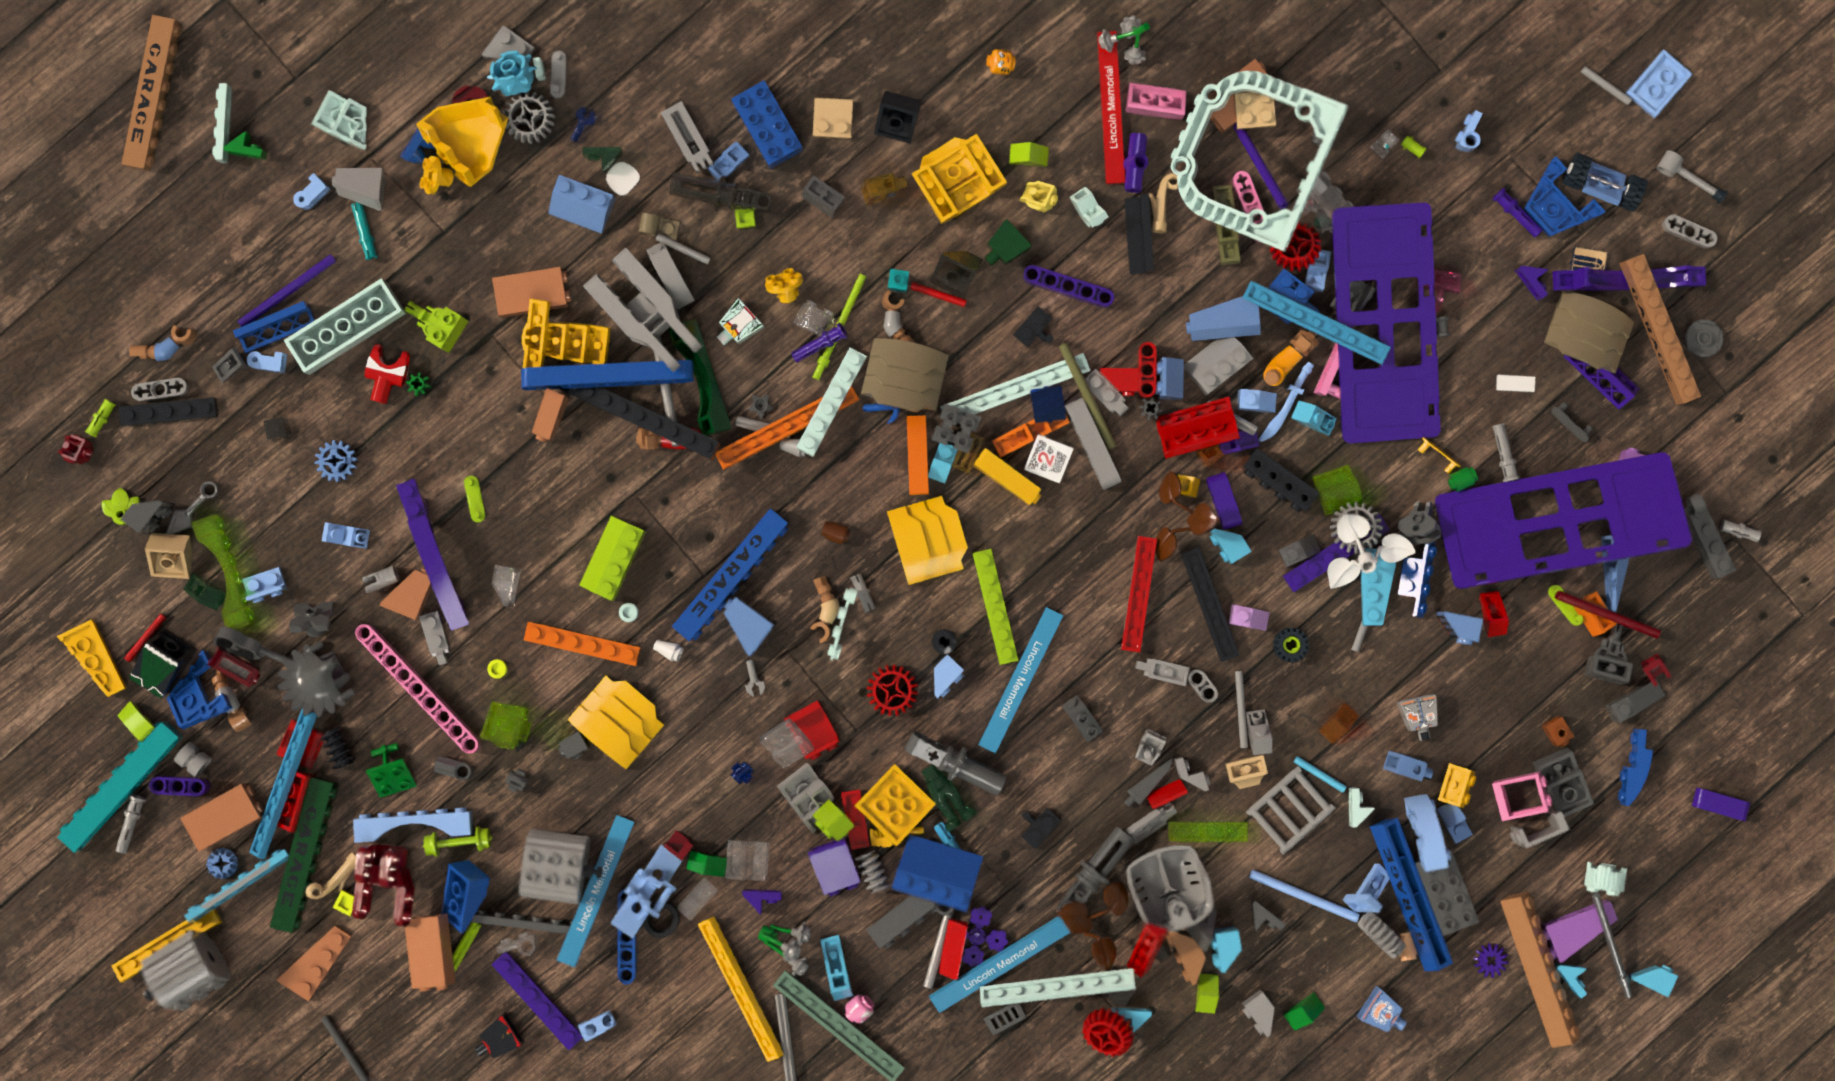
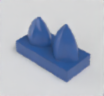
M417 128L400 157L406 161L419 164L423 163L425 159L423 151L418 147L419 145L428 149L436 148L431 142L428 144L423 139Z

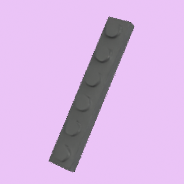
M478 909L470 922L568 934L573 921H570V924L563 923L561 919L544 921V918L539 916H532V919L524 918L525 915L513 914V917L505 916L504 912L497 911L494 914H487L486 910Z

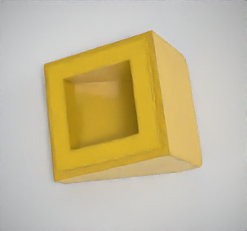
M1178 474L1177 476L1182 487L1181 495L1196 498L1200 479Z

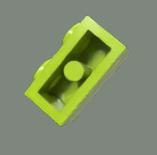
M829 799L812 815L817 820L815 822L816 826L829 839L833 836L839 841L855 826Z

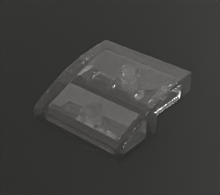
M790 718L759 737L760 743L772 753V759L783 768H786L814 750L812 743Z
M728 840L726 879L767 881L769 842Z

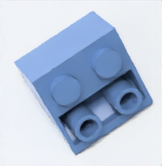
M1162 357L1156 364V375L1159 376V381L1156 383L1155 395H1158V399L1181 400L1183 399L1184 360Z

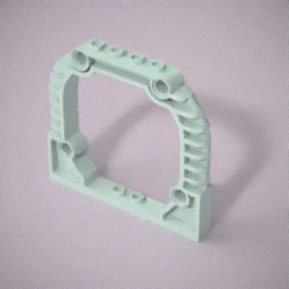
M1237 72L1222 79L1217 85L1209 84L1205 86L1201 95L1198 94L1194 101L1195 109L1189 113L1186 123H1188L1186 130L1181 131L1178 139L1180 144L1172 152L1171 170L1177 175L1178 189L1184 203L1195 214L1286 252L1348 107L1261 72ZM1217 91V97L1209 100V92ZM1244 91L1258 93L1295 108V114L1302 122H1311L1317 138L1323 140L1315 160L1310 161L1307 172L1309 174L1306 180L1303 179L1299 186L1301 192L1293 211L1283 209L1277 213L1267 215L1263 210L1255 209L1246 214L1207 198L1195 185L1194 179L1197 175L1198 164L1194 155L1212 113L1224 108L1232 94ZM1309 107L1311 111L1309 115L1302 116L1300 114L1301 109ZM1180 162H1185L1186 169L1179 172L1177 165ZM1256 215L1263 216L1261 224H1254L1253 220Z

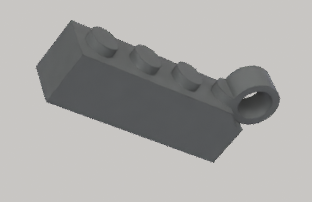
M1699 493L1687 497V506L1683 508L1689 531L1711 579H1718L1736 571L1704 499Z
M910 896L866 931L880 949L885 947L887 950L896 943L894 940L898 936L903 938L911 931L909 929L914 924L918 926L926 920L924 916L929 912L932 914L938 912L941 915H950L954 909L951 908L948 912H942L939 904Z

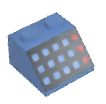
M1449 612L1436 613L1437 618L1450 637L1457 639L1456 643L1472 645L1473 642H1479L1483 619Z

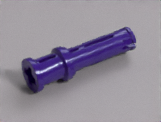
M1505 187L1492 198L1493 201H1497L1504 208L1503 211L1505 213H1510L1534 238L1543 230L1518 205V200L1516 198L1513 199L1506 192Z
M838 323L837 327L828 332L824 331L819 338L792 351V357L798 363L827 346H834V343L841 339H847V332L843 325Z

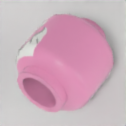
M858 994L846 1004V1017L851 1022L861 1024L873 1014L874 1003L867 995Z

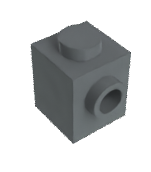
M580 731L558 742L560 754L562 757L566 756L567 759L573 758V760H576L584 755V750L590 748Z

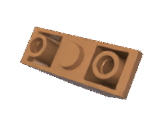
M1178 931L1168 932L1169 935L1166 936L1170 947H1175L1177 953H1174L1178 965L1182 963L1185 969L1182 971L1186 982L1190 981L1192 985H1195L1206 959L1202 949L1192 936Z

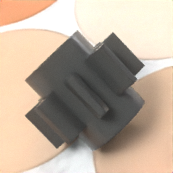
M1153 397L1148 402L1146 399H1143L1145 405L1138 406L1143 411L1140 417L1147 416V421L1152 416L1158 419L1156 413L1162 412V409H1158V405L1161 402H1154ZM1147 405H1153L1155 407L1153 409L1154 413H1152L1151 411L1146 412V409L1148 408Z
M517 769L516 772L511 770L505 781L509 785L507 789L514 793H517L518 790L523 791L529 781V778L525 777L527 772L521 769Z

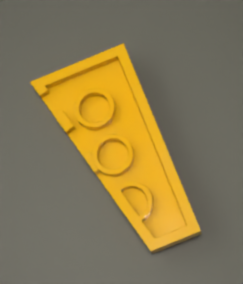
M94 619L57 636L67 646L69 652L77 658L84 670H87L92 676L94 682L107 697L127 688Z

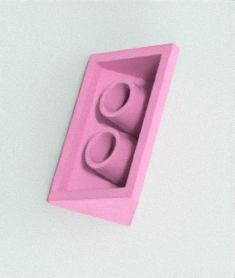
M1129 83L1125 112L1182 120L1185 115L1186 91Z

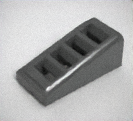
M1019 1003L1006 1004L983 1019L992 1035H995L1025 1019L1026 1014ZM1013 1007L1015 1008L1016 1012L1018 1013V1016H1016V1017H1015V1015L1013 1014V1012H1012V1010H1011V1008H1013ZM1005 1011H1008L1012 1018L1011 1020L1007 1019ZM1000 1014L1005 1021L1003 1025L997 1017ZM992 1018L995 1019L996 1023L999 1026L998 1028L994 1027L993 1023L991 1022Z

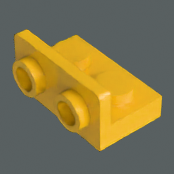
M1449 763L1438 800L1461 808L1468 805L1471 797L1469 794L1470 788L1476 782L1475 771Z

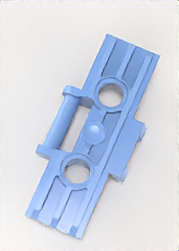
M660 845L646 869H638L625 889L624 893L628 897L610 924L629 937L634 938L648 914L658 919L660 916L659 912L671 893L676 891V888L669 881L682 861L665 849L663 845ZM656 869H659L662 873L659 880L652 876ZM666 887L653 909L649 907L651 904L649 899L656 888ZM635 902L641 905L638 913H633L632 905Z

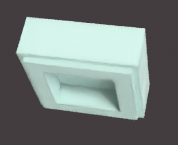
M540 57L533 58L534 67H537L535 69L536 78L538 81L545 80L543 61Z

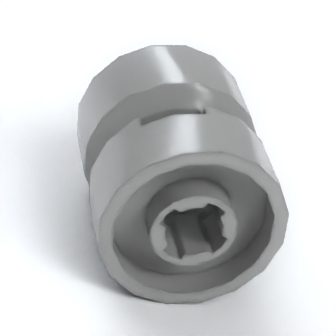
M188 742L178 752L174 762L182 768L187 767V772L197 778L208 767L212 758L205 752H199V748L196 745Z

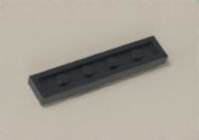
M215 397L119 407L120 426L218 417Z

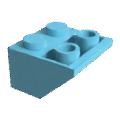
M1234 926L1216 928L1213 931L1210 946L1214 949L1215 954H1212L1213 966L1215 965L1221 973L1227 971L1242 950L1239 930Z

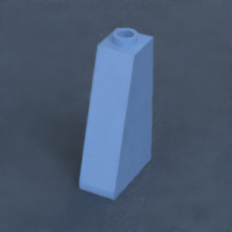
M1243 296L1189 314L1190 322H1186L1187 334H1191V341L1261 335L1259 306L1243 299Z

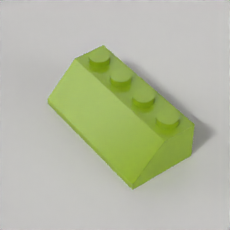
M611 516L580 582V586L608 600L615 601L646 531Z

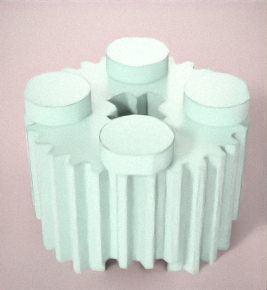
M1587 862L1584 885L1587 886V891L1599 892L1600 890H1605L1608 895L1618 896L1620 892H1624L1627 868L1622 867L1621 870H1617L1616 865L1601 863L1598 866H1593V862Z

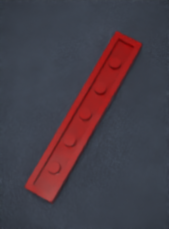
M1137 537L1121 650L1139 653L1141 651L1157 544L1156 538Z

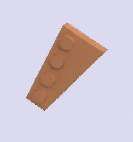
M334 926L276 981L305 1000L310 1001L352 935L339 926Z

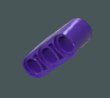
M1221 472L1207 477V486L1223 530L1241 525V515L1226 473Z
M159 776L150 781L149 789L154 794L200 796L208 793L210 783L206 778ZM159 780L163 781L164 788L162 790H160L157 787V783ZM178 781L183 784L182 791H179L176 787ZM197 782H200L202 784L203 788L201 792L196 790L195 786Z
M1696 787L1691 806L1746 822L1751 803Z

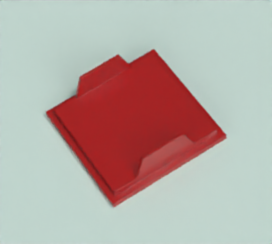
M291 719L276 755L284 758L297 721ZM312 728L299 765L312 770L324 741L320 740L324 736L323 732Z

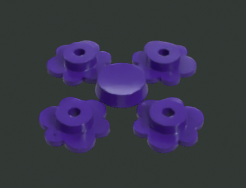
M984 906L971 910L972 917L970 921L975 923L977 928L972 929L969 933L967 931L966 938L969 937V941L974 945L964 950L965 954L962 957L963 962L969 963L970 967L983 963L982 957L984 952L979 950L977 945L982 944L985 939L991 950L995 949L999 952L1008 943L1006 933L1003 930L998 932L997 930H992L991 934L986 936L985 932L980 929L984 925H989V919L992 917L991 911L986 910Z

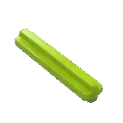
M471 922L453 953L454 973L480 930V923Z

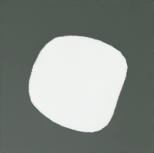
M624 162L615 164L606 176L610 188L619 195H626L640 179L636 169Z

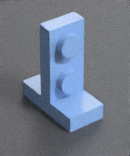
M1374 864L1357 893L1346 894L1343 901L1354 912H1379L1382 905L1376 900L1389 881L1387 871L1380 864Z

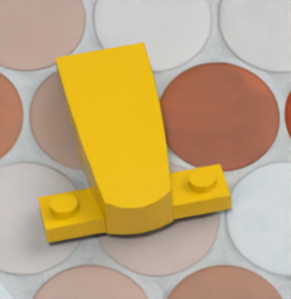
M534 298L529 300L528 320L522 333V346L524 350L523 368L544 367L545 356L579 363L607 364L611 327L549 321L551 301Z

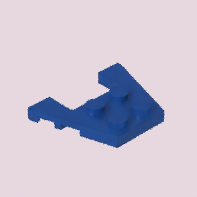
M1556 156L1549 163L1524 207V210L1543 228V231L1549 237L1606 212L1595 199L1578 211L1564 196L1553 181L1566 171L1567 168Z
M204 650L199 653L198 656L200 658L195 665L189 667L190 671L184 679H180L166 698L178 727L182 729L189 728L232 709L228 696L223 693L212 702H209L199 679L210 668L208 660L211 658L208 652Z

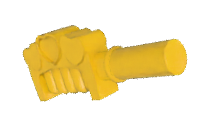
M914 827L909 834H924V827ZM873 828L870 829L872 846H882L883 848L892 846L893 843L877 829H874V831Z

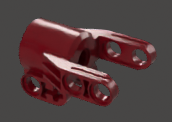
M373 844L368 847L361 846L359 848L354 873L356 881L352 908L354 918L361 920L366 918L370 912L373 885L397 889L393 918L397 926L407 927L409 925L415 888L409 868H406L408 848L385 844Z

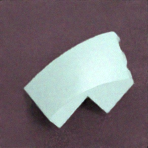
M329 90L311 125L346 143L365 150L366 107L350 98L346 100Z

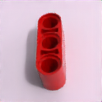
M1144 342L1138 349V395L1144 399L1152 397L1156 392L1157 350L1156 346L1151 342ZM1146 346L1151 348L1152 355L1145 356L1142 353V348ZM1149 366L1152 369L1151 375L1143 374L1142 367ZM1149 385L1152 389L1151 394H1144L1142 386Z

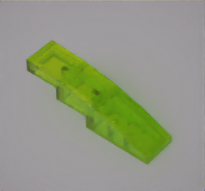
M1169 822V841L1248 842V822Z

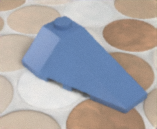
M1612 535L1601 536L1602 546L1613 544ZM1607 551L1602 552L1603 557L1608 556ZM1629 558L1603 562L1606 606L1608 610L1613 612L1617 611Z

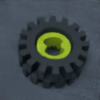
M1284 628L1275 635L1273 650H1275V654L1279 659L1285 662H1298L1308 653V637L1300 629ZM1292 639L1296 642V648H1292L1290 651L1287 649L1286 643Z

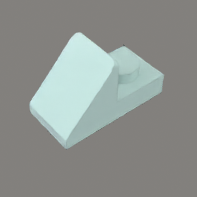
M1348 787L1349 826L1357 827L1375 807L1360 806V803H1363L1362 792L1357 787Z

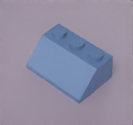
M559 175L552 192L548 214L602 234L616 198L613 194Z

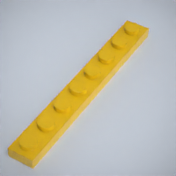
M713 916L698 923L767 1062L780 1058L784 1055L781 1046L773 1034L772 1028L768 1024L763 1010L760 1008L715 917Z

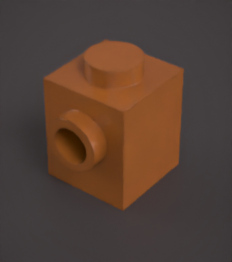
M1556 716L1541 725L1553 746L1560 745V747L1569 744L1571 742L1570 739L1574 737L1562 716Z

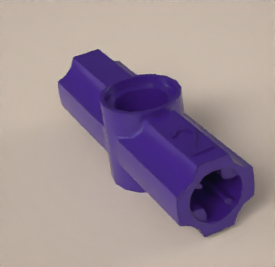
M1143 133L1130 134L1128 157L1123 162L1126 170L1124 188L1126 192L1140 193L1142 191L1143 172L1148 166V158L1145 155L1147 136Z

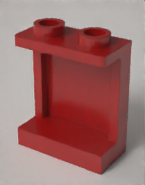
M819 700L784 718L805 759L810 758L812 761L821 756L820 752L826 748L829 752L838 747L837 743L840 739Z

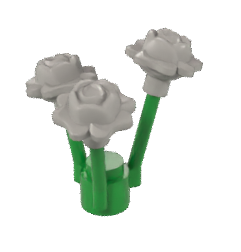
M806 922L798 929H787L773 924L770 927L764 925L759 932L758 939L783 956L785 961H789L788 963L793 966V976L796 974L801 976L807 971L809 966L806 963L807 958L803 957L797 960L801 952L800 946L804 942H808L811 937V929L807 927ZM776 931L789 933L791 936H796L797 940H792L789 944L782 943L777 940L778 933Z

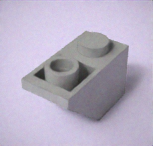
M1265 709L1246 712L1249 742L1253 756L1272 753V735Z
M1259 990L1242 1003L1245 1007L1242 1011L1248 1019H1254L1256 1022L1254 1027L1260 1035L1264 1033L1266 1037H1269L1271 1035L1274 1007L1265 994Z

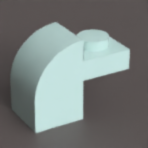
M1086 187L1069 197L1088 227L1098 226L1108 218L1106 211L1098 205L1092 192Z

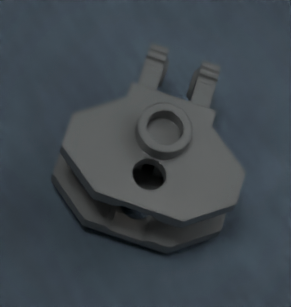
M1415 502L1413 511H1410L1408 516L1399 521L1398 529L1403 533L1402 536L1406 537L1411 544H1431L1441 537L1442 530L1432 518L1433 502L1426 503L1425 511H1421V502Z

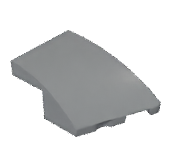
M805 763L777 785V787L807 828L814 834L817 830L815 824L817 820L812 815L828 799L832 802L834 796L818 778L811 766Z

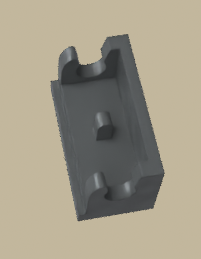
M814 175L804 187L801 195L803 199L831 218L835 216L837 209L841 207L845 199L843 195Z

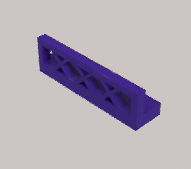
M1564 355V358L1618 410L1635 397L1640 389L1618 367L1615 374L1605 369L1597 370V374H1590L1587 371V365L1589 364ZM1600 379L1609 380L1611 387H1603L1600 384ZM1614 392H1621L1626 398L1619 402L1614 397Z

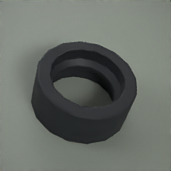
M657 901L651 903L649 907L653 909ZM666 901L663 906L673 916L672 924L668 929H655L650 922V914H648L643 922L645 930L656 938L670 936L680 923V913L677 907L669 901Z

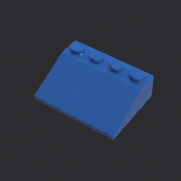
M909 834L892 890L967 913L983 856Z

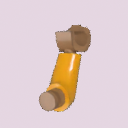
M1300 330L1290 341L1294 347L1287 346L1269 362L1263 375L1267 384L1271 386L1281 384L1291 369L1303 358L1300 354L1302 353L1304 356H1307L1315 348L1318 341L1310 331Z

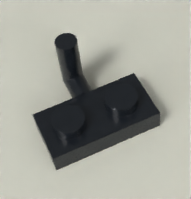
M1038 306L1013 336L1026 348L1037 336L1049 345L1052 343L1053 337L1047 335L1042 330L1052 318Z
M1047 807L1037 818L1027 810H1024L1022 817L1031 825L1021 837L1036 849L1061 820Z

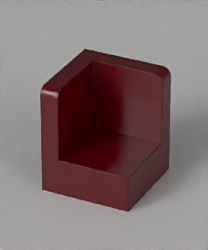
M675 831L663 847L682 861L695 843L679 831Z

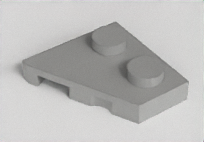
M503 25L481 55L484 58L500 59V54L504 52L518 51L519 54L525 56L531 55L535 48Z

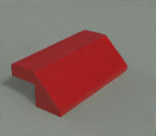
M1230 397L1158 416V419H1156L1157 430L1162 441L1166 459L1240 438Z

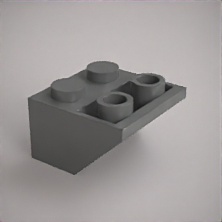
M160 500L132 504L120 520L138 534L151 535V533H155L160 528L159 523L162 519L167 518L171 514V508L174 504Z

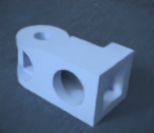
M315 173L308 178L311 183L303 191H299L294 195V203L301 209H310L331 190Z
M251 352L247 356V363L252 368L285 373L287 354L275 352L274 357L265 356L259 352Z
M608 1010L578 1024V1028L586 1042L617 1025V1022L611 1010Z

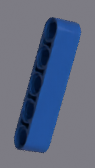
M626 888L618 894V911L625 901L623 893ZM637 902L632 905L633 913H637ZM618 929V979L623 984H630L637 976V933L631 940H626L623 938V932ZM629 950L632 953V959H625L623 951ZM624 970L632 972L631 979H626L623 976Z

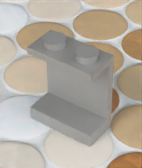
M1550 809L1548 812H1545L1551 825L1550 827L1526 837L1522 828L1511 826L1512 832L1510 837L1517 845L1528 848L1568 831L1569 828L1562 812Z

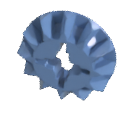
M227 848L216 849L207 857L206 866L209 873L215 878H229L237 870V857L234 852ZM220 858H222L223 862H229V864L223 866V869H221V866L215 865L220 861Z

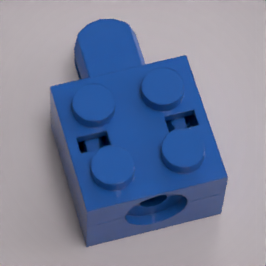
M1283 269L1268 287V289L1319 313L1318 308L1308 301L1314 291L1286 269ZM1273 313L1282 321H1284L1287 325L1292 322Z

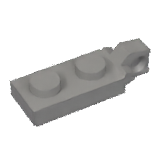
M439 611L419 616L432 657L437 658L439 665L447 664L446 653H449L450 646Z
M1148 658L1146 663L1136 661L1135 665L1136 669L1144 670V675L1149 678L1182 686L1187 684L1190 667Z
M1169 802L1148 813L1136 823H1133L1126 831L1134 840V843L1137 844L1166 825L1168 818L1176 814L1177 810Z

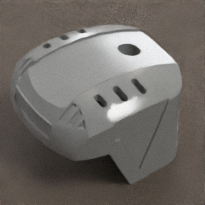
M1173 845L1156 849L1140 856L1127 867V883L1139 916L1145 924L1159 926L1171 932L1194 925L1211 912L1213 897L1210 881L1197 853L1191 846ZM1188 871H1196L1195 874H1187ZM1191 881H1199L1198 884H1190ZM1141 887H1144V889L1140 892H1136ZM1144 897H1147L1145 901L1140 903V900H1142Z

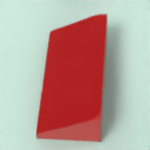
M1178 779L1151 792L1147 799L1151 808L1156 809L1186 795L1188 791L1182 781Z

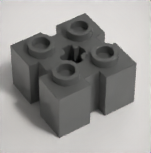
M944 403L939 418L943 419L941 426L936 425L931 440L947 445L948 441L954 443L953 448L968 453L973 442V438L969 437L972 430L977 431L982 417L969 412H965L963 416L958 414L960 409ZM959 423L961 431H957L954 434L951 426Z

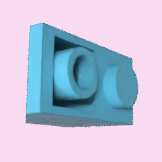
M1298 401L1291 417L1298 423L1327 436L1330 435L1337 419L1318 406Z
M1218 529L1210 531L1211 536L1209 537L1215 546L1218 545L1221 549L1219 554L1224 562L1228 561L1229 564H1232L1252 552L1242 535Z

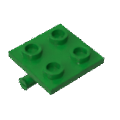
M397 742L390 745L384 744L380 748L371 750L373 758L383 755V765L366 770L380 798L417 787L404 759L390 762L389 753L399 750Z

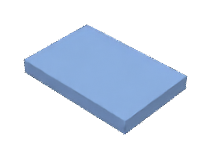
M1662 50L1625 94L1655 118L1693 74L1668 52Z

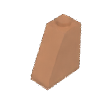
M546 388L532 433L536 434V439L545 443L547 439L553 440L570 400L569 398Z
M424 568L421 571L414 570L381 601L379 606L411 619L419 620V616L422 614L432 589L426 570Z

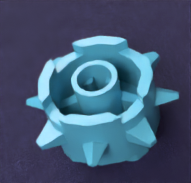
M507 51L500 54L501 58L496 60L495 63L494 61L491 63V75L487 76V78L494 79L495 81L492 90L500 89L505 96L527 93L531 89V84L534 80L533 70L537 69V67L529 65L532 56L530 54L521 55L518 51Z

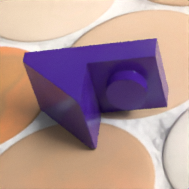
M1528 266L1517 268L1515 270L1516 274L1537 301L1548 295L1544 283L1537 280L1548 269Z
M744 889L742 895L761 915L763 900H766V903H777V900L782 899V890Z

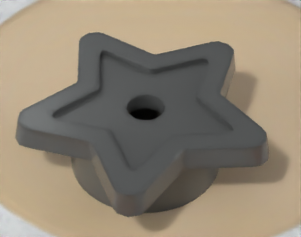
M768 394L763 397L752 395L753 404L749 407V411L757 412L758 416L763 418L766 411L773 410V407L768 403Z

